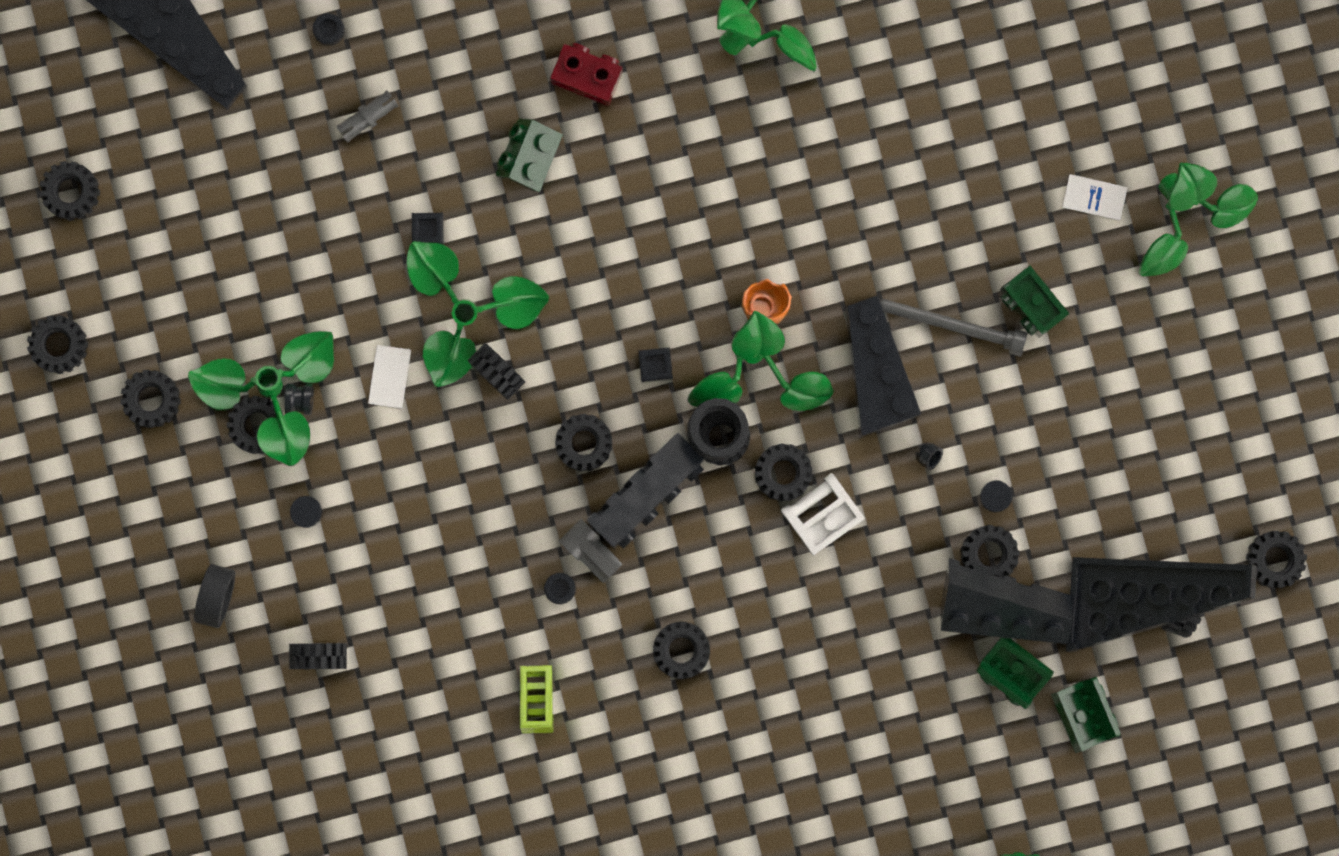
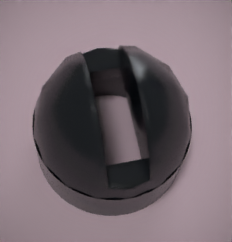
M931 442L920 444L919 446L922 449L920 452H915L916 460L926 469H934L942 459L943 449Z

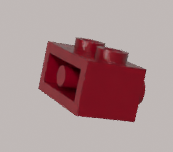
M573 43L572 46L564 44L550 77L551 84L609 107L623 74V67L618 65L619 61L605 54H602L601 58L589 54L590 49L578 43Z

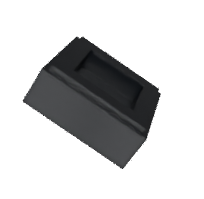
M443 212L412 213V242L418 241L444 245Z
M670 347L638 350L642 383L673 380Z

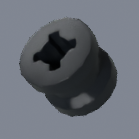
M287 383L285 390V414L296 411L311 416L314 401L313 384L297 387L294 383Z

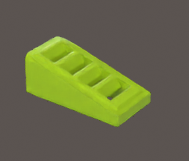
M552 665L520 666V729L522 733H553ZM527 677H545V682L527 683ZM545 690V695H528V691ZM545 703V708L528 709V704ZM528 717H545V721H528Z

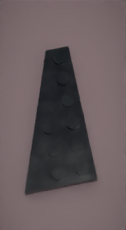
M86 0L225 109L229 110L247 87L190 0Z
M1073 557L1070 589L1072 624L1068 644H1066V652H1076L1255 599L1257 566Z

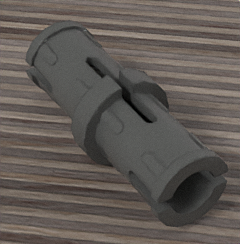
M388 90L367 106L361 105L358 107L359 111L336 126L340 133L350 126L353 127V129L343 135L347 142H350L351 139L367 127L371 126L373 128L376 126L377 120L399 107L395 99L385 106L382 105L392 97Z

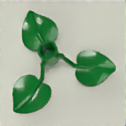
M721 0L717 14V29L725 30L719 37V41L729 54L737 55L748 44L754 47L761 41L775 37L777 38L778 47L784 54L813 71V73L816 71L817 65L812 46L799 30L784 24L780 27L779 31L773 30L761 35V27L753 17V14L750 13L757 0H750L747 5L742 0Z
M1180 162L1178 173H1171L1165 176L1158 187L1159 191L1168 201L1165 207L1170 213L1175 230L1174 236L1169 233L1163 234L1151 244L1139 266L1138 274L1141 276L1161 275L1175 269L1184 260L1188 251V244L1180 239L1182 233L1175 210L1185 211L1193 205L1200 203L1208 210L1214 212L1210 220L1213 226L1217 228H1230L1242 222L1252 212L1259 195L1251 186L1237 184L1229 187L1219 196L1217 205L1210 204L1205 199L1209 198L1217 187L1216 176L1205 167Z
M414 241L409 246L407 270L413 286L427 296L436 295L444 287L455 304L452 308V317L457 323L455 335L446 330L437 331L429 336L423 348L424 363L436 387L456 382L472 368V365L467 360L476 352L475 344L468 338H460L463 326L472 324L477 318L478 312L497 307L496 316L500 323L508 328L520 329L530 325L549 301V295L541 286L529 279L518 276L505 277L494 285L492 293L496 302L476 306L469 299L459 300L447 283L454 280L459 272V261L456 254L449 247L439 243Z
M754 311L747 323L735 334L731 342V347L737 360L734 376L731 378L726 372H717L707 376L690 392L687 402L694 407H698L701 403L713 398L727 399L737 403L743 393L742 387L737 384L741 376L742 361L745 360L747 363L755 364L763 358L768 363L781 386L786 389L780 395V401L788 409L805 411L816 408L830 399L835 391L830 380L818 372L801 373L795 376L791 383L786 382L770 357L780 352L784 347V334L771 319L758 311Z
M317 331L292 339L285 345L280 357L282 364L290 371L277 370L272 366H264L256 372L255 377H252L251 381L245 386L243 385L246 376L243 368L238 362L231 359H216L188 373L189 381L196 395L206 405L216 410L233 409V406L240 402V392H247L257 385L261 395L271 398L277 418H268L262 422L257 432L258 444L268 457L287 466H294L306 454L311 433L309 424L301 413L292 411L284 416L282 415L277 395L283 388L281 378L293 377L296 374L298 379L306 384L319 383L327 378L334 365V337L332 332Z

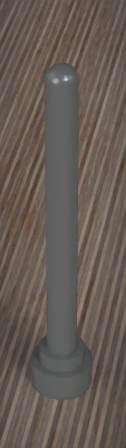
M887 299L880 301L883 312L1004 345L1003 349L1009 350V354L1020 357L1022 355L1028 332L1015 329L1014 332L1008 330V333Z

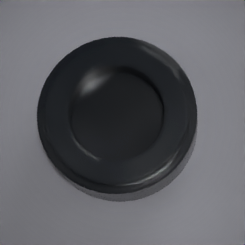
M325 13L314 21L313 34L320 44L334 46L343 39L345 27L337 15Z
M991 481L981 489V504L990 512H1001L1011 504L1012 491L1003 481Z
M310 496L297 498L290 508L291 519L296 525L303 528L314 527L320 522L323 515L321 504Z
M555 573L546 580L544 592L549 601L562 605L573 599L576 585L569 575Z

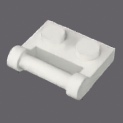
M832 473L824 478L825 482L791 506L787 504L780 509L813 556L865 519ZM833 491L838 499L803 524L798 516Z

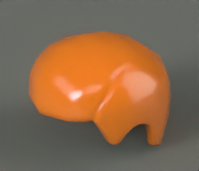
M765 279L751 284L743 293L741 308L748 320L754 311H758L774 323L779 324L789 312L792 297L785 284H776L769 279Z

